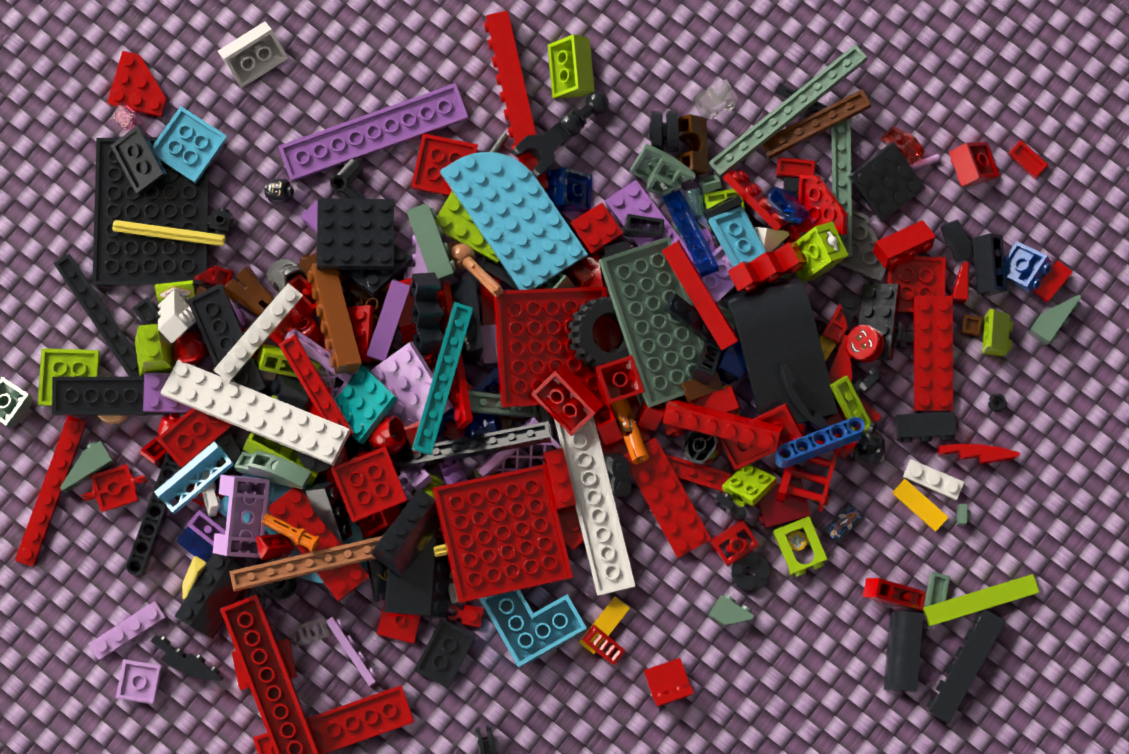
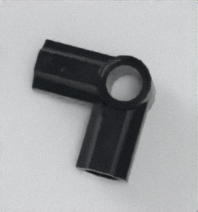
M351 159L337 175L331 178L330 189L333 194L341 199L366 198L351 185L364 171L360 164ZM336 182L344 184L340 189L335 188L333 185Z

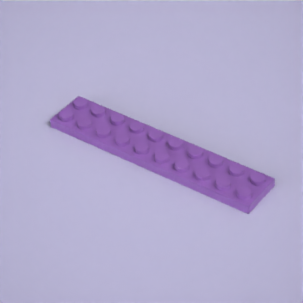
M454 83L278 147L289 178L293 182L347 163L351 159L355 160L420 137L423 133L428 134L469 118L457 85Z

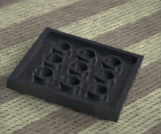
M318 198L317 269L394 270V199Z

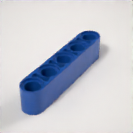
M853 417L782 444L777 449L775 463L780 468H788L858 441L863 435L864 421L861 418ZM851 427H856L859 431H854ZM834 434L841 435V438H836ZM816 441H822L824 444H817ZM802 447L805 448L807 451L803 452L800 451L798 448ZM786 454L789 458H782L780 455Z

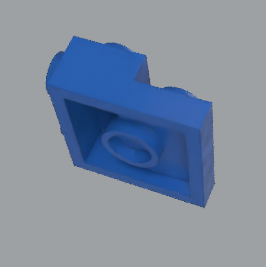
M1018 241L1015 242L1005 257L1006 279L1029 293L1033 289L1037 290L1040 287L1041 277L1043 274H1048L1051 270V261L1047 255Z

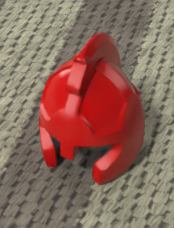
M187 332L176 339L172 355L175 362L180 360L182 363L196 366L203 361L206 355V344L199 340L200 334Z

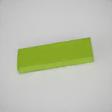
M844 376L832 383L830 387L846 418H861L865 424L864 433L869 429L871 420L849 377ZM851 427L852 430H854V431H859L858 428H856V427Z

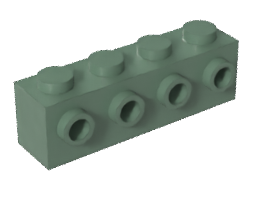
M426 203L406 210L428 273L435 272L438 280L441 282L454 278L453 272L456 271L453 260L449 261L447 254L450 251L447 243H442L441 236L444 235L440 225L436 226L434 219L437 216L434 208H430L429 204Z

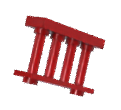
M798 424L803 435L806 436L807 433H804L805 425ZM816 441L817 444H824L822 441ZM844 446L833 450L835 452L832 460L818 456L806 460L807 462L830 468L828 477L799 470L795 465L785 468L777 500L784 501L786 495H797L820 502L818 511L822 512L824 505L828 506L831 495L827 494L837 456L838 454L842 455ZM798 477L825 485L823 495L793 487V484H790L791 478Z

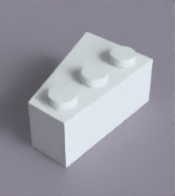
M175 290L158 305V308L161 309L158 312V315L161 316L158 319V330L171 343L196 322L190 306Z

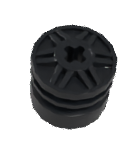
M266 559V560H260V561L256 562L255 565H259V564H263V563H268V562H272V561H276V560H281V559ZM300 576L252 587L251 589L263 599H287L297 591L300 584Z

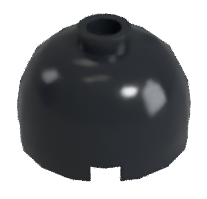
M691 430L683 441L684 456L688 461L699 466H708L714 463L722 453V442L717 436Z

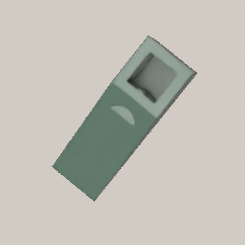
M1077 295L1042 313L1028 331V334L1046 346L1050 341L1054 343L1060 335L1057 332L1061 326L1064 328L1071 319L1068 317L1070 312L1073 311L1075 313L1080 306L1079 299L1081 295Z

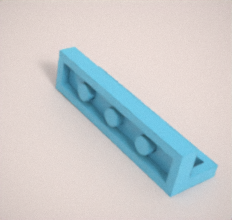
M213 442L159 487L155 493L165 502L170 511L176 514L234 464L225 451L217 443ZM223 457L226 463L222 467H216L217 461ZM205 471H210L209 477L206 480H201L202 474ZM190 484H195V488L191 493L186 492ZM180 496L179 503L173 507L170 501L174 497Z

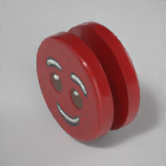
M859 325L848 334L846 349L853 358L860 362L869 363L876 360L882 354L884 338L873 327Z

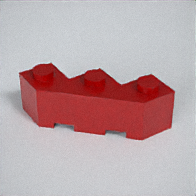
M788 242L774 252L761 254L751 262L743 261L727 272L737 290L748 293L767 282L772 283L790 272H798L807 261L797 242Z

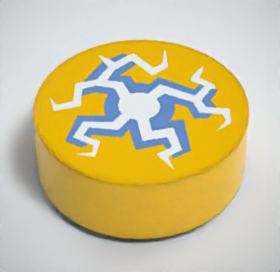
M795 531L789 535L788 542L791 549L801 551L805 548L807 537L804 533Z

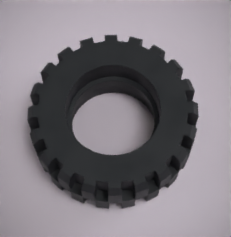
M611 296L588 301L578 308V312L573 314L572 319L574 320L569 323L568 327L571 329V333H568V339H572V344L569 346L571 350L576 351L574 356L577 360H583L582 364L584 366H591L592 370H596L597 366L630 356ZM601 316L612 318L620 329V343L612 352L601 350L593 340L592 328L596 319Z

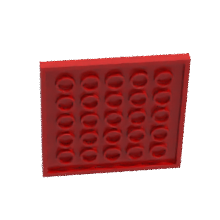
M606 286L504 290L503 294H499V297L494 296L501 407L541 405L531 394L563 363L603 402L598 388L596 370H592L591 366H584L582 364L583 360H577L574 356L576 351L571 350L569 346L572 344V339H568V333H571V329L568 327L569 323L574 320L572 319L573 314L579 311L578 308L581 305L600 297H607ZM601 316L594 322L592 336L595 344L605 352H611L608 316Z
M546 464L443 485L432 489L459 603L573 578Z

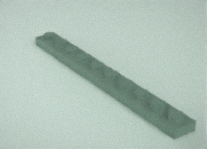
M856 44L708 162L720 178L725 176L868 60L867 56Z

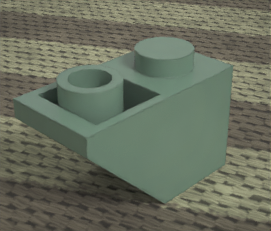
M726 594L725 597L723 595L719 597L708 617L725 627L751 621L754 615L751 614V609L744 605L742 607L735 604L736 600Z

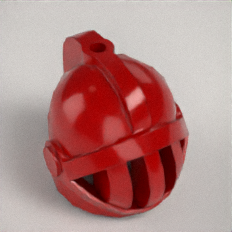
M393 415L384 416L368 437V440L375 450L386 446L388 454H396L403 448L407 436L401 419Z

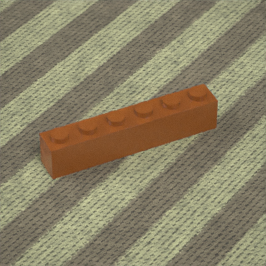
M313 263L307 272V278L309 283L312 284V297L316 299L317 316L321 318V332L325 333V347L330 352V366L334 368L335 374L357 372L361 365V359L337 269H317L316 263Z

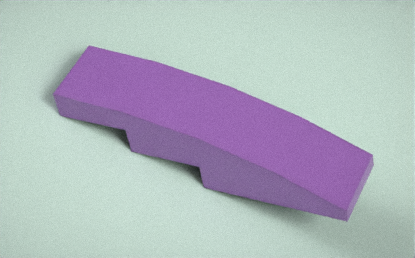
M395 280L391 281L366 356L380 361L386 360L410 285Z

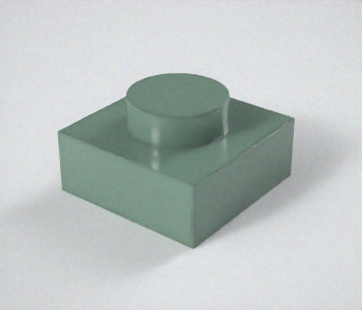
M717 174L698 178L703 192H714L722 188Z
M959 504L957 506L956 526H965L967 521H970V509H967V504Z

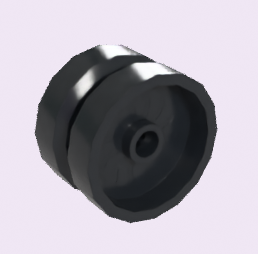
M677 110L667 111L666 122H663L661 111L650 112L649 140H651V146L663 150V140H666L668 152L679 151Z

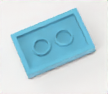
M742 206L711 217L708 220L732 267L743 261L751 262L766 252Z

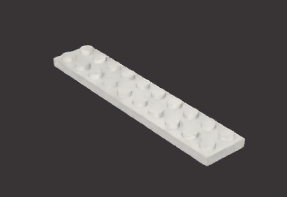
M180 360L177 361L161 391V395L330 465H334L351 432L346 427L235 382H227L220 376L188 363H182Z
M594 416L572 436L555 420L560 445L564 450L576 501L575 506L597 596L634 588L635 582Z

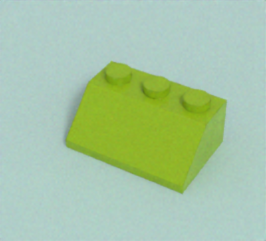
M573 34L548 44L552 99L582 97L594 92L590 38Z

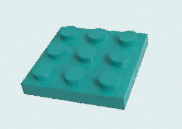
M362 365L335 401L355 433L352 436L359 443L364 444L397 401L398 397L368 368Z

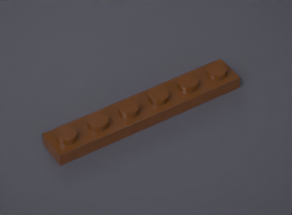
M862 89L779 131L764 143L763 147L769 159L871 108V104Z

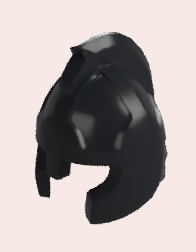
M871 421L869 429L863 433L861 439L856 441L853 459L857 460L859 458L864 462L882 464L886 453L885 439L879 432L877 422Z

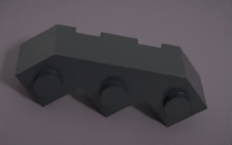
M435 272L413 273L410 284V296H414V307H411L412 324H416L417 334H413L414 344L421 355L439 354L444 339V334L441 333L439 328L444 312L437 301L438 293L441 291V281L438 280Z

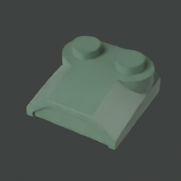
M1 377L0 422L10 428L16 426L30 408L32 396Z

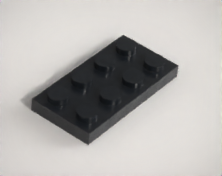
M863 284L858 326L868 325L882 334L884 349L876 360H893L901 285Z

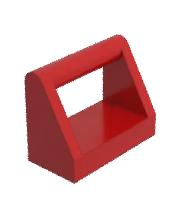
M744 520L738 521L709 541L727 567L742 558L737 557L736 554L726 558L719 547L731 535H736L743 530L750 539L751 543L746 546L742 557L760 546Z

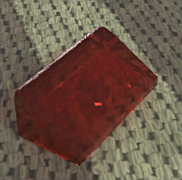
M581 261L561 272L577 288L589 287L595 277V274Z

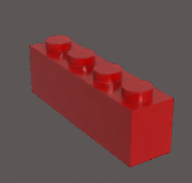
M732 386L688 402L735 415L741 410L739 400ZM663 423L667 435L673 436V438L684 435V431L689 430Z

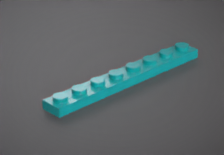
M456 302L453 304L412 447L414 451L428 455L432 454L472 314V307Z

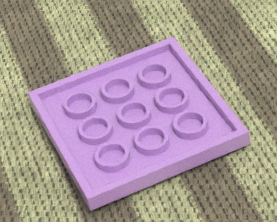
M410 342L370 370L398 397L385 416H398L404 427L420 421L433 373L415 344ZM448 398L443 414L453 408Z

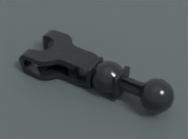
M602 91L589 93L586 97V105L579 111L573 109L571 113L562 116L560 121L542 136H526L515 146L512 153L516 157H520L525 153L533 154L537 159V165L532 171V175L535 178L540 177L553 164L554 152L566 143L570 137L576 136L581 132L587 123L586 119L592 114H602L608 109L609 99Z

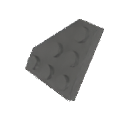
M852 209V257L845 258L837 265L880 283L886 269L873 253L878 239L867 215Z

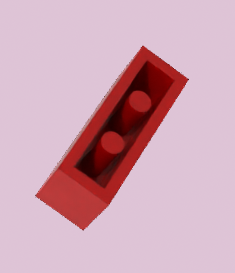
M921 220L876 241L873 253L885 269L891 266L895 267L906 259H912L923 251H929L933 247L936 236L924 220Z
M563 448L545 451L542 456L547 467L557 511L575 507V496Z

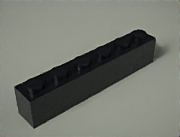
M986 609L982 613L978 612L973 620L976 623L972 630L968 629L963 638L966 640L963 647L959 646L954 654L957 657L953 664L949 663L945 670L947 674L945 680L939 681L935 689L938 691L935 698L931 696L926 705L928 708L926 713L945 724H949L1006 622Z

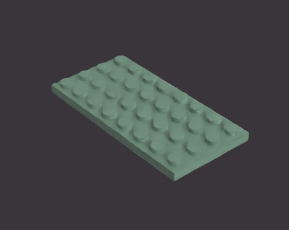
M670 236L599 260L630 356L633 355L645 391L642 394L648 407L685 395L681 383L693 379L692 373L704 345L703 340L664 311L668 299L673 293L678 294L692 305L690 297L662 253L663 249L672 244Z

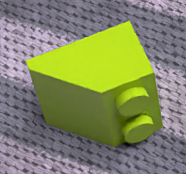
M989 309L984 317L982 354L1005 356L1008 351H1011L1012 340L1009 339V332H1012L1013 321H1010L1009 314Z

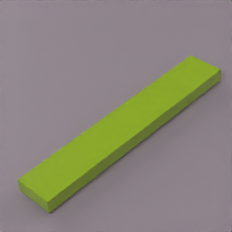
M1031 574L926 606L923 610L930 627L1037 594L1039 589L1034 575Z

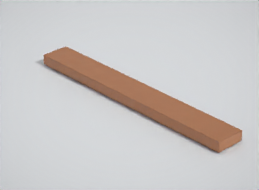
M383 536L229 571L233 590L235 592L377 559L371 555V552Z

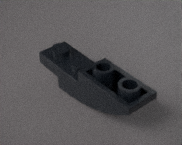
M155 635L151 639L152 643L165 652L161 660L174 669L198 679L222 681L221 671L213 665L208 667L205 664L206 659L200 654L193 655L190 653L185 658L186 653L178 647L173 649L170 646L171 641L165 636L158 637Z

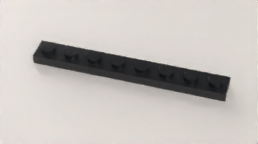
M68 253L53 263L128 376H140L136 351L71 254Z
M547 421L435 443L431 455L421 452L414 454L412 448L403 449L398 452L399 467L401 470L551 442L550 423Z

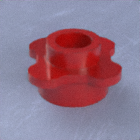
M794 225L784 229V231L789 233V236L785 238L787 243L796 242L801 238L800 230Z
M731 535L726 551L736 554L737 557H742L748 542L746 539L738 538L737 535Z

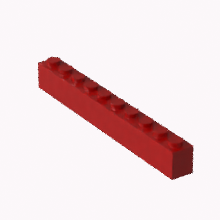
M507 10L486 15L487 21L483 23L485 32L489 33L491 38L487 41L489 50L494 52V57H491L493 68L498 69V74L495 76L497 85H501L503 91L499 92L501 103L506 104V110H503L505 121L509 120L511 127L507 129L509 138L514 140L515 145H511L513 151L515 146L526 136L536 135ZM525 153L518 157V161L531 172L537 165V159L533 154ZM544 173L536 179L544 191L548 193V184Z

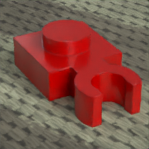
M455 605L450 606V609L457 611V615L454 617L449 616V620L456 621L462 619L461 625L481 628L484 608L464 605V610H460Z

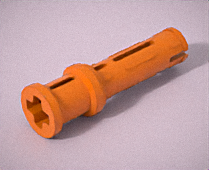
M266 513L263 517L262 525L293 539L296 545L300 544L308 548L312 553L317 548L320 536L315 537L307 533L304 528L297 529L269 513Z

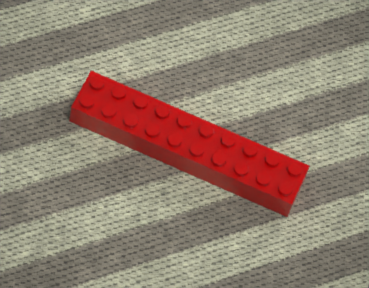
M256 594L221 608L220 611L275 754H320L260 596Z

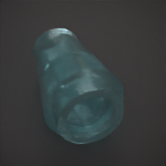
M701 188L686 190L685 198L692 217L703 215V192H701Z

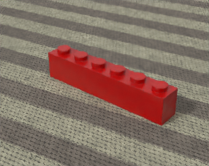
M674 399L669 400L666 404L663 423L773 451H776L779 447L783 426Z

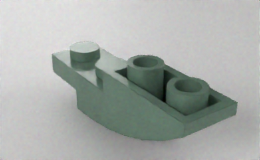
M255 450L254 454L242 452L234 465L237 472L269 478L271 483L304 489L312 475L311 471L291 461Z

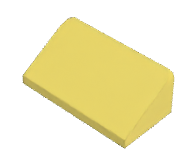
M196 556L193 558L183 581V599L187 597L206 566V562Z

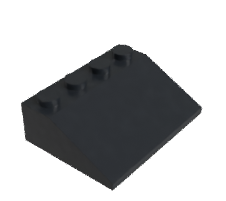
M432 537L403 577L388 567L384 612L433 619L447 617L450 563L448 554L436 557L433 551L435 546L445 544L444 539Z

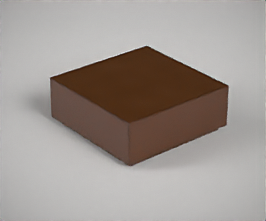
M964 314L960 334L980 337L983 317Z

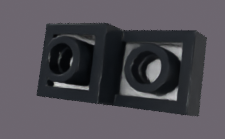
M958 219L940 226L945 243L950 245L955 262H961L974 256L969 239Z

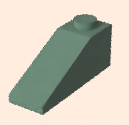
M101 441L90 443L87 449L83 451L60 487L64 493L91 478L90 475L100 473L115 464L109 451Z

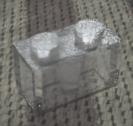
M727 79L694 96L693 103L702 117L713 120L723 110L729 111L736 106L738 97Z

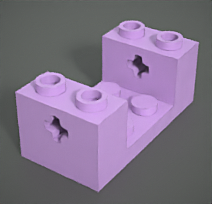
M221 475L219 494L229 496L225 534L215 533L213 553L225 556L260 558L256 537L264 535L265 525H262V520L267 513L270 480L256 477ZM248 512L250 519L245 523L243 515Z

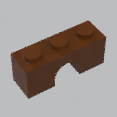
M693 114L679 117V137L684 138L689 146L688 152L679 154V161L694 172L695 176L709 173L707 118Z

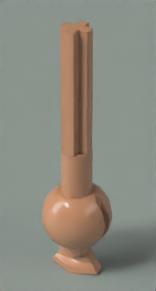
M447 243L450 251L449 260H453L457 269H467L495 297L503 294L504 290L474 261L475 252L472 247L463 243Z

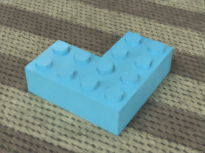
M520 590L480 599L519 669L587 631L568 594L535 613L530 609Z

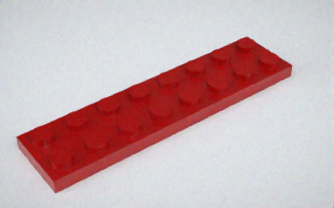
M402 685L307 718L320 754H327L415 723ZM268 733L253 737L258 754H275Z

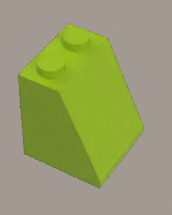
M158 324L138 326L135 347L139 375L144 376L145 373H171L177 363L172 358L174 342L171 343L158 330Z

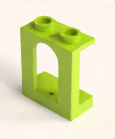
M809 516L772 532L788 566L790 576L795 574L798 577L807 573L806 569L813 567L816 570L825 566L824 562L827 561V557ZM804 529L814 553L812 562L805 565L800 564L796 560L786 537L792 532Z

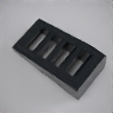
M627 214L624 221L623 236L663 238L665 219ZM639 224H642L641 229H638ZM646 224H650L649 231L646 230ZM654 224H658L657 232H654Z
M705 341L693 370L692 378L709 385L714 378L723 350ZM706 351L711 352V353L715 354L716 356H713V355L707 353Z

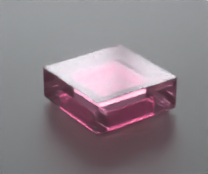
M120 103L111 119L126 130L129 129L137 113L125 104Z

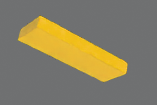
M906 479L891 493L934 532L949 518Z
M614 596L593 624L609 636L630 608ZM596 633L590 642L593 643L599 634ZM604 638L599 642L597 647H599L600 644L604 641ZM579 641V643L587 650H589L592 654L596 653L584 641Z

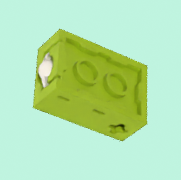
M833 222L815 226L796 241L807 262L802 265L803 268L795 273L802 283L812 281L821 277L849 256Z

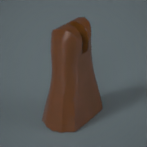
M245 267L236 276L238 282L235 279L231 280L225 286L229 299L259 317L265 310L263 307L265 305L268 307L274 300V297L265 288L250 267Z

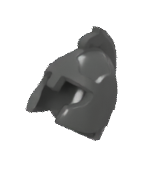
M281 259L274 262L266 273L268 281L272 283V287L278 293L283 290L286 283L298 274L306 278L305 272L294 261L289 259Z

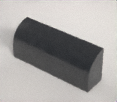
M890 612L883 690L917 692L923 613Z

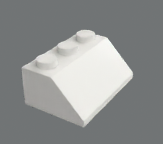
M263 22L218 50L227 68L241 88L289 59L274 32L266 22Z

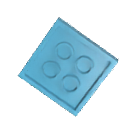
M180 106L153 144V148L161 162L196 184L228 137Z

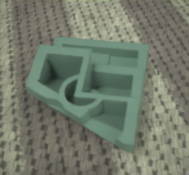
M648 144L644 145L630 168V174L647 179V191L661 196H665L671 193L672 190L680 188L682 183L689 179L691 181L695 179V173L682 162Z

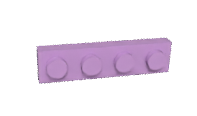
M154 601L90 642L89 645L98 660H102L166 617L157 602Z
M331 617L326 623L370 687L374 686L377 683L375 681L377 675L371 667L367 669L364 664L367 660L361 651L358 653L355 651L353 646L356 644L350 635L346 637L342 630L345 627L339 619L335 621Z

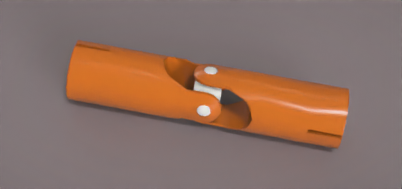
M625 398L611 403L614 414L620 423V429L632 462L638 464L646 461L649 455L634 420L628 399Z

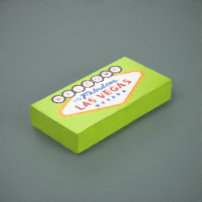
M193 280L155 285L158 304L173 290L184 301L196 295Z

